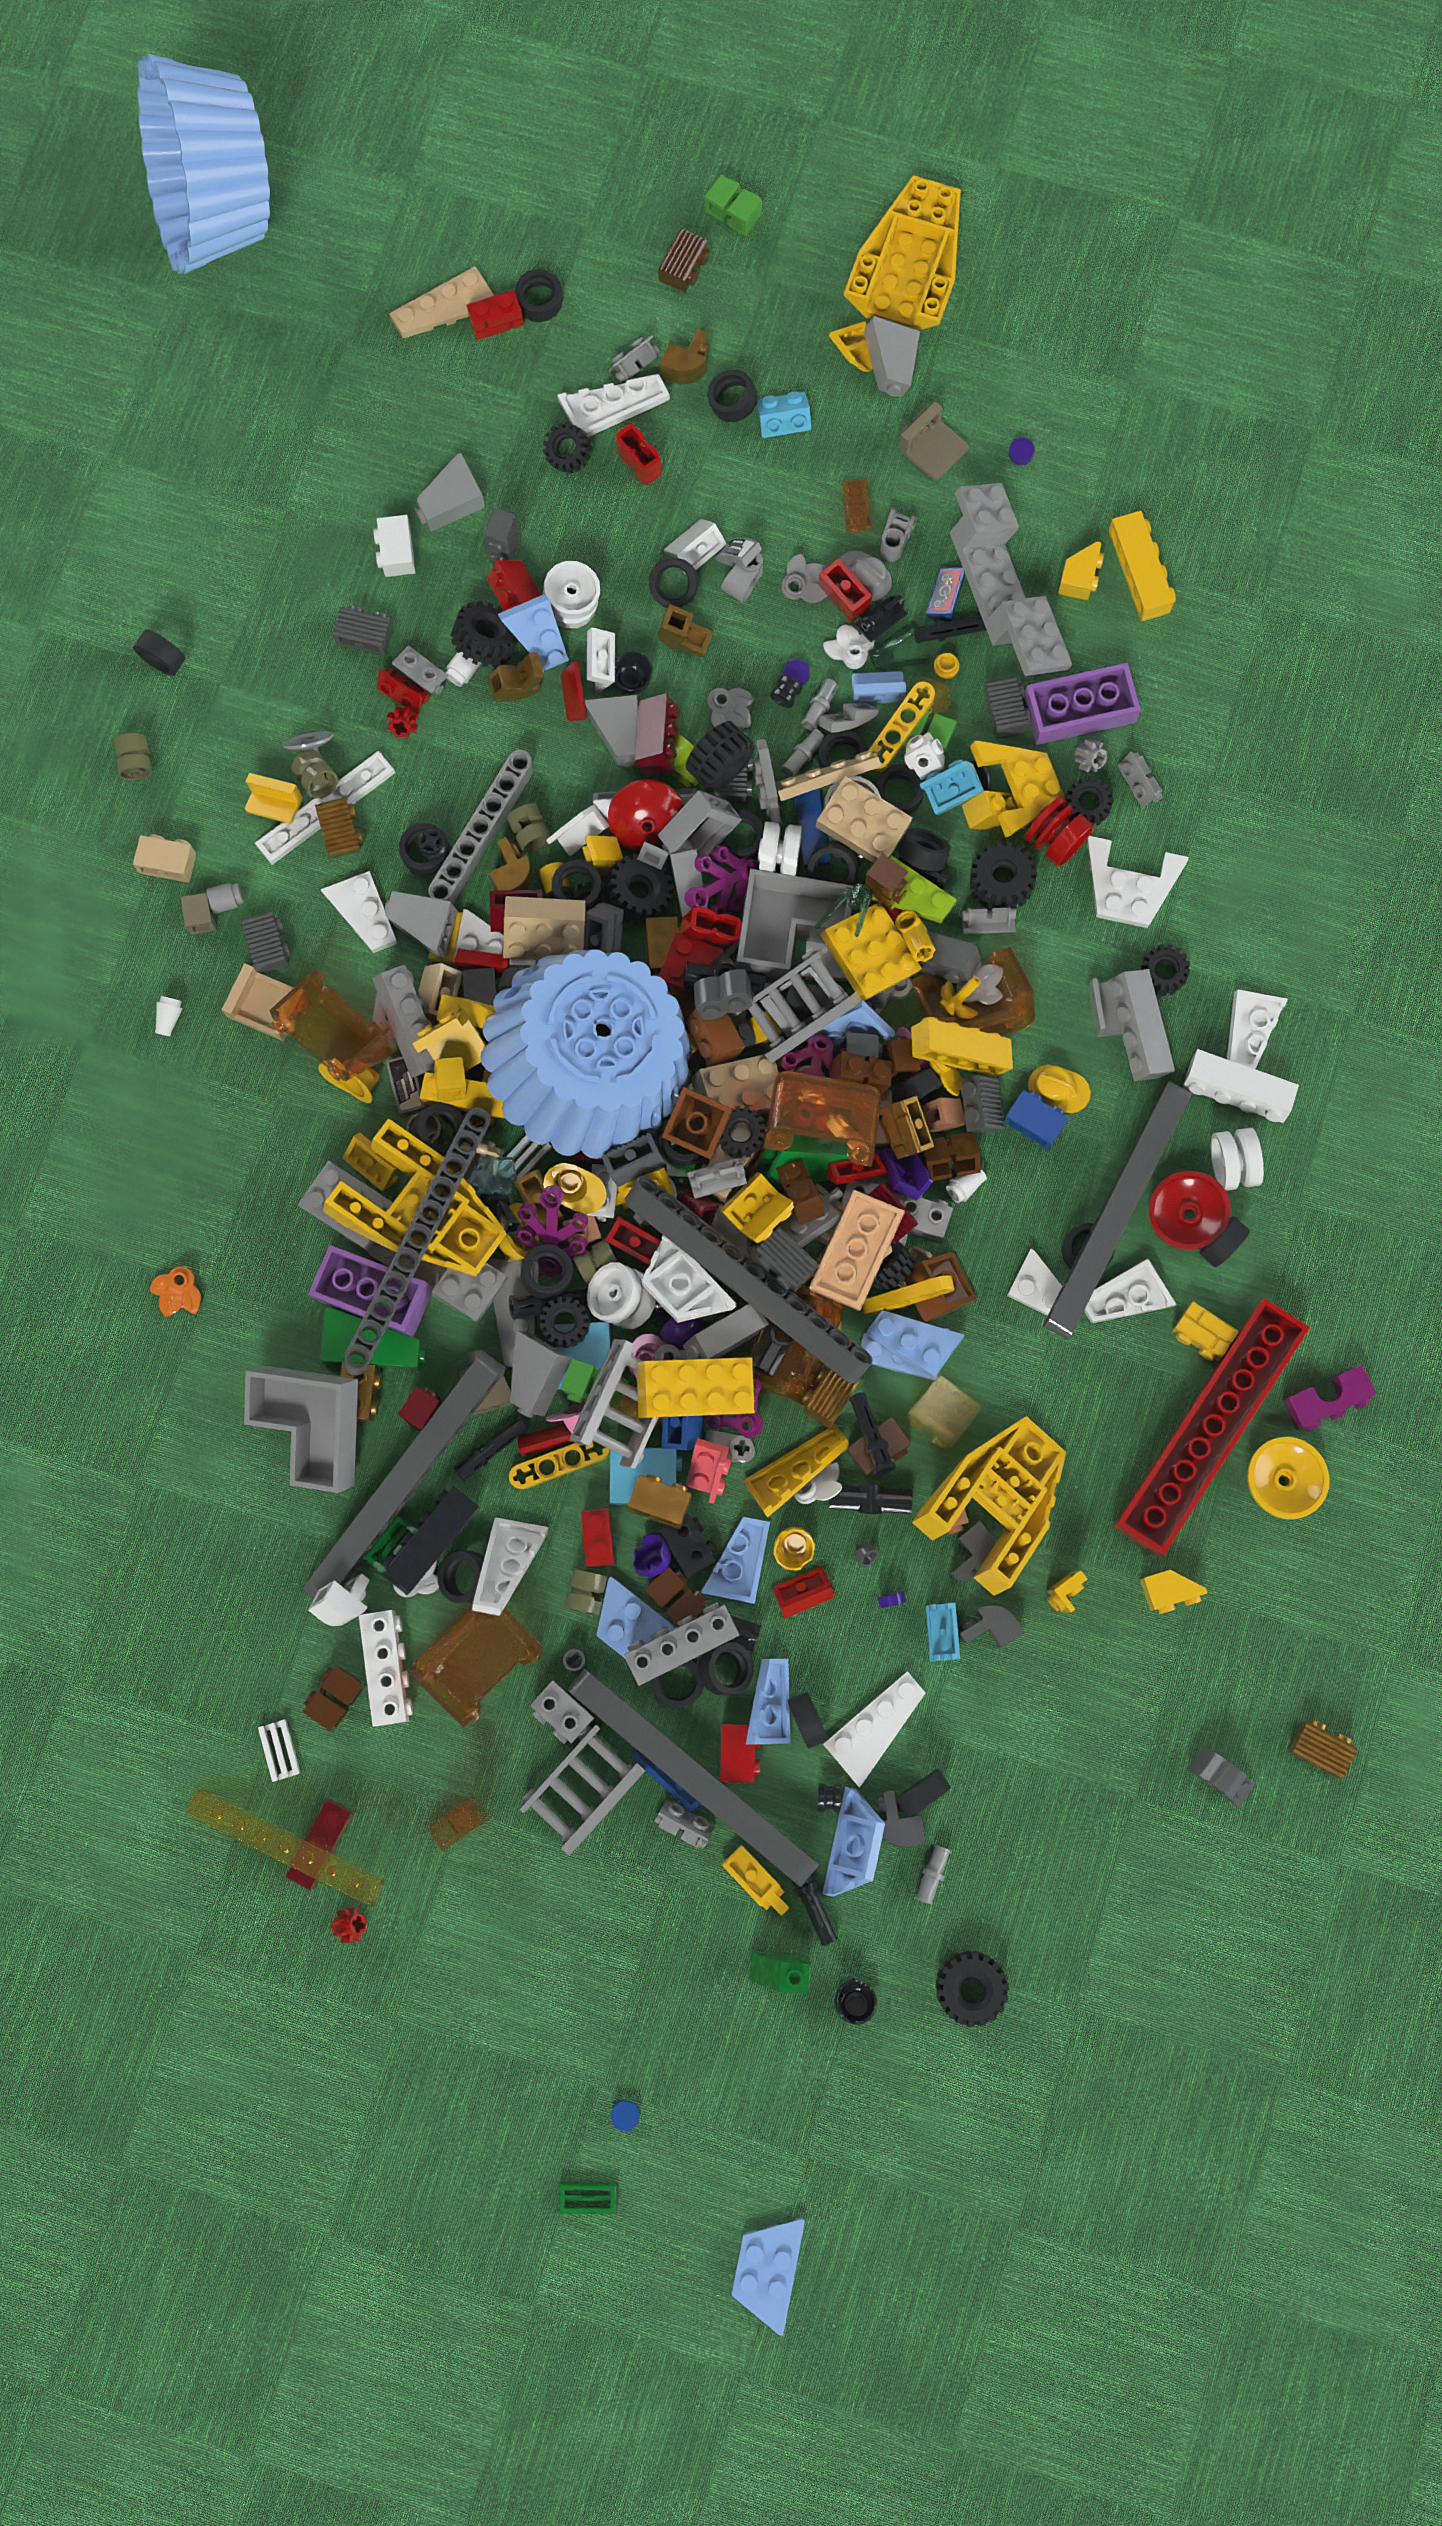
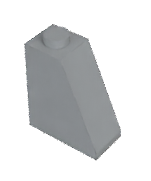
M873 316L864 328V335L878 390L886 392L890 396L902 397L911 386L920 331Z
M461 453L457 454L417 498L419 509L416 510V514L421 525L426 523L429 531L432 532L485 508L483 495Z
M637 695L585 700L587 716L617 765H623L624 767L637 766L634 761L638 717Z
M696 849L670 854L671 872L681 918L692 910L685 903V893L692 887H703L701 872L696 870L694 864L696 857H698Z
M392 891L390 899L385 904V916L395 927L437 958L445 959L458 910L450 901Z
M748 1304L697 1333L683 1347L690 1360L717 1359L746 1344L769 1323L762 1313Z
M520 1331L515 1336L510 1402L518 1406L517 1411L527 1417L532 1418L533 1415L545 1416L572 1357L533 1334Z

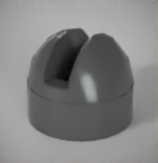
M864 1542L860 1543L861 1547L859 1549H854V1556L861 1566L867 1567L877 1559L879 1553L873 1545Z
M569 1648L564 1652L562 1661L568 1670L577 1671L584 1666L585 1656L580 1649ZM578 1653L580 1655L568 1664L567 1660L574 1654Z

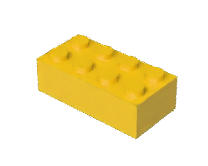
M752 1358L636 1362L638 1418L754 1413Z

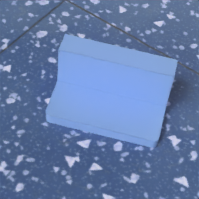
M903 672L852 674L853 703L903 702L906 695V683L903 681Z

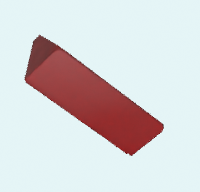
M575 661L560 676L568 722L586 720L587 718L579 664Z
M458 948L455 957V964L459 971L494 967L496 975L502 977L504 970L510 968V958H503V954Z
M875 1154L828 1163L826 1176L837 1185L886 1176L888 1172L879 1155Z
M563 1423L519 1436L517 1438L519 1452L525 1457L573 1443L569 1440L572 1433Z
M822 1566L771 1587L784 1618L834 1598L832 1587Z

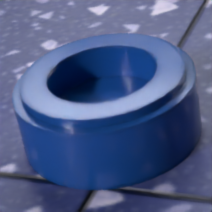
M630 2100L617 2102L611 2112L613 2125L621 2131L633 2129L640 2117L637 2105Z

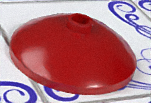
M637 780L622 787L612 798L608 809L609 828L613 837H617L618 843L632 852L640 853L644 842L663 849V842L658 837V834L685 805L680 795L669 785L657 780ZM645 822L652 824L650 827L643 826Z
M1183 1171L1170 1175L1155 1188L1150 1198L1149 1219L1154 1232L1163 1242L1180 1250L1191 1251L1206 1248L1225 1230L1230 1221L1231 1204L1227 1192L1216 1179L1202 1172ZM1191 1211L1195 1216L1192 1219H1187L1184 1216L1185 1213Z

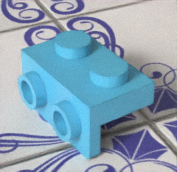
M790 392L787 395L766 396L757 400L756 410L763 438L811 430L810 406L805 392Z
M957 760L948 765V770L942 773L939 771L931 773L925 777L926 781L919 784L921 789L926 791L936 815H940L984 791L973 763Z

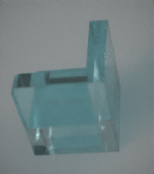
M512 1157L481 1158L476 1169L480 1194L512 1193L515 1186L514 1181L517 1180Z

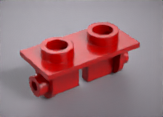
M387 668L385 671L380 669L376 689L403 707L407 708L410 706V710L419 715L421 703L426 704L430 698L427 690L414 682L408 687L405 686L408 683V679L395 669L390 670Z

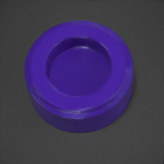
M1026 438L1015 439L1009 448L1010 460L1016 465L1030 463L1035 451L1033 443Z
M798 659L789 661L784 668V676L795 680L800 686L807 683L810 672L808 665Z
M904 1591L877 1597L879 1607L881 1608L895 1606L906 1601Z

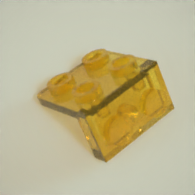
M938 1376L918 1403L910 1410L907 1418L910 1419L909 1423L920 1432L924 1430L932 1436L931 1440L942 1449L946 1447L950 1450L980 1412L981 1406L945 1377Z

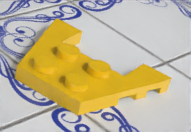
M975 741L970 746L978 767L1001 764L1018 809L1003 811L997 816L1005 837H1009L1019 829L1027 826L1047 805H1050L1058 797L1065 799L1047 753L982 741Z

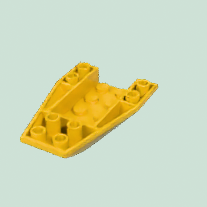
M915 175L909 180L859 250L844 291V296L866 318L871 319L873 316L918 331L940 324L955 282L961 189Z

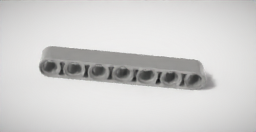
M516 750L509 755L428 889L430 898L438 899L435 897L436 894L440 891L448 892L447 896L439 900L450 901L452 904L455 903L533 774V765L529 753L524 750ZM520 762L527 764L522 769L515 768V765ZM505 784L514 785L510 790L502 789ZM493 805L501 807L496 812L489 811V808ZM480 826L488 828L486 832L481 834L475 832ZM466 848L474 849V852L470 855L462 854ZM454 869L461 871L456 877L449 876V873Z

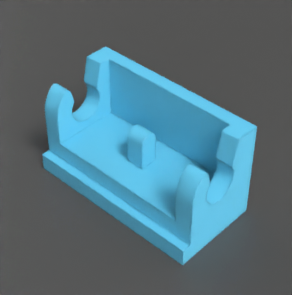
M955 1603L925 1606L930 1661L960 1659Z

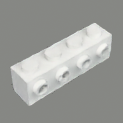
M1197 1049L1190 1061L1182 1087L1196 1095H1205L1219 1103L1239 1107L1244 1112L1259 1114L1266 1117L1269 1121L1284 1123L1291 1113L1299 1085Z
M393 1610L359 1615L373 1727L410 1722L409 1715H413L411 1698L407 1699L405 1689L409 1687V1676L407 1671H403L402 1660L406 1659L404 1643H399L398 1632H402L400 1615L396 1616V1612Z

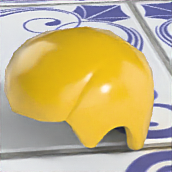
M788 1527L782 1530L775 1538L773 1554L777 1563L786 1570H801L814 1556L815 1542L811 1533L802 1527Z

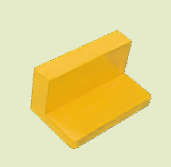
M249 773L245 782L252 793L245 806L246 812L291 824L303 800V796L296 784Z

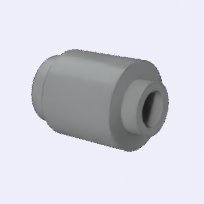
M230 882L206 889L210 910L214 914L239 908V905L244 903L238 883L232 884Z

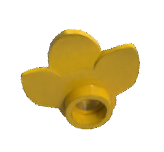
M930 1061V1068L934 1073L939 1074L944 1087L952 1095L958 1096L959 1090H961L960 1080L963 1079L958 1069Z

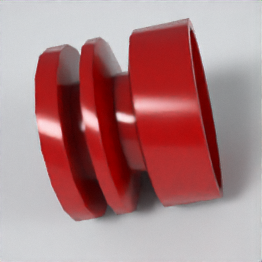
M1062 797L1055 799L1036 816L1025 835V840L1028 843L1038 839L1034 846L1037 850H1040L1047 844L1050 845L1045 857L1057 868L1063 866L1080 849L1095 827L1082 814L1075 817L1072 821L1069 820L1074 807L1068 805L1064 808L1066 800Z

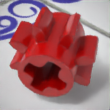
M396 705L394 713L389 711L386 719L390 722L386 729L391 730L395 738L405 737L408 739L411 732L416 733L419 725L415 722L417 721L418 714H414L410 710V706L400 708L399 705Z
M357 1907L338 1910V1916L331 1922L333 1936L341 1937V1944L361 1941L360 1935L367 1929L365 1915L357 1913Z

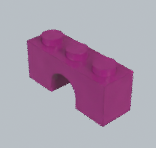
M1363 1365L1331 1379L1336 1388V1397L1333 1402H1326L1320 1399L1314 1387L1283 1400L1296 1430L1305 1427L1308 1432L1321 1426L1320 1420L1328 1416L1333 1421L1346 1415V1408L1354 1405L1357 1410L1371 1404L1369 1398L1377 1394Z

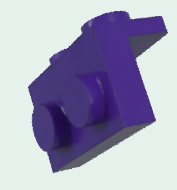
M885 1148L879 1154L888 1172L889 1186L895 1193L899 1195L904 1194L917 1200L933 1182L920 1152L897 1159L895 1153Z

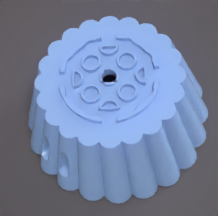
M147 54V57L142 56V60L138 61L140 85L137 89L140 109L138 117L149 194L153 202L155 220L160 228L161 240L164 249L168 252L172 270L177 271L178 274H187L206 265L210 261L264 239L265 233L268 231L267 219L270 216L268 203L270 191L264 141L260 132L259 118L254 110L252 96L248 93L245 81L241 80L239 75L183 64L173 59L153 54Z
M575 950L568 954L549 955L541 958L536 967L518 971L513 976L512 987L500 991L495 996L493 1005L496 1014L489 1016L483 1024V1034L489 1043L481 1051L480 1059L485 1069L492 1073L488 1078V1091L497 1100L504 1101L502 1109L506 1120L517 1126L524 1125L525 1133L532 1142L536 1144L551 1142L553 1148L565 1156L574 1155L582 1150L586 1156L598 1159L602 1158L603 1154L607 1155L611 1148L617 1150V1147L627 1145V1142L631 1143L632 1140L636 1141L637 1137L646 1136L647 1133H650L653 1137L657 1136L662 1129V1118H670L679 1098V1092L682 1091L683 1087L687 1088L690 1083L687 1061L691 1057L692 1047L677 1000L669 995L667 984L661 977L651 976L650 969L645 963L640 961L630 963L629 958L620 952L604 953L600 950ZM596 1025H607L610 1035L607 1037L597 1036Z

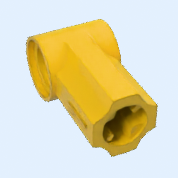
M906 910L900 913L896 918L895 925L902 934L916 962L928 961L933 957L936 949L927 933L926 926L914 911Z

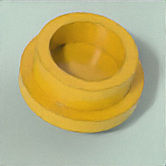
M943 653L934 661V671L941 678H952L959 671V661L951 653Z

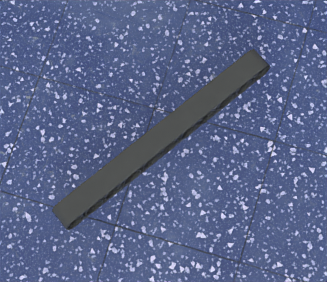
M1167 1080L1162 1087L1045 1319L1043 1327L1066 1340L1074 1332L1192 1093L1170 1080Z
M480 1107L469 1110L346 1350L343 1367L349 1374L360 1375L365 1372L486 1134L490 1123V1115L485 1109ZM478 1119L482 1122L483 1126L474 1127L470 1120ZM467 1142L472 1149L462 1150L458 1143ZM456 1165L460 1172L456 1174L450 1173L446 1166ZM444 1188L448 1192V1196H438L435 1193V1189ZM431 1211L436 1215L437 1219L427 1220L424 1218L423 1213ZM420 1235L424 1238L425 1242L415 1244L411 1240V1236ZM407 1258L412 1262L413 1266L404 1268L399 1264V1260ZM396 1282L401 1290L391 1292L386 1284ZM384 1306L389 1314L378 1316L374 1308ZM371 1330L376 1334V1339L373 1341L365 1340L362 1332ZM354 1354L360 1355L364 1359V1363L353 1365L349 1357Z
M645 1176L637 1179L625 1197V1203L629 1208L840 1377L850 1383L859 1381L873 1362L871 1355L790 1289L785 1290L775 1277L652 1179Z
M482 1352L475 1359L303 1587V1591L314 1599L319 1589L334 1580L342 1587L365 1555L384 1533L506 1370L503 1365L486 1352Z
M584 1668L568 1687L567 1691L797 1885L802 1887L819 1866L815 1860L587 1669Z

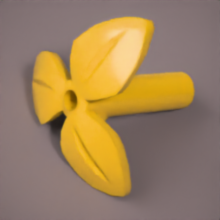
M973 976L957 994L952 982H945L941 988L943 1000L940 1001L945 1011L952 1016L955 1012L959 1018L969 1019L976 1017L979 1013L972 1008L962 1005V1003L981 984L980 980Z

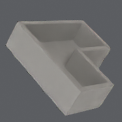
M750 869L735 964L736 969H745L748 972L765 974L766 982L774 983L790 971L794 939L825 944L820 933L851 917L854 886Z
M260 1366L245 1371L244 1425L291 1431L290 1485L335 1493L354 1487L358 1379L269 1366Z

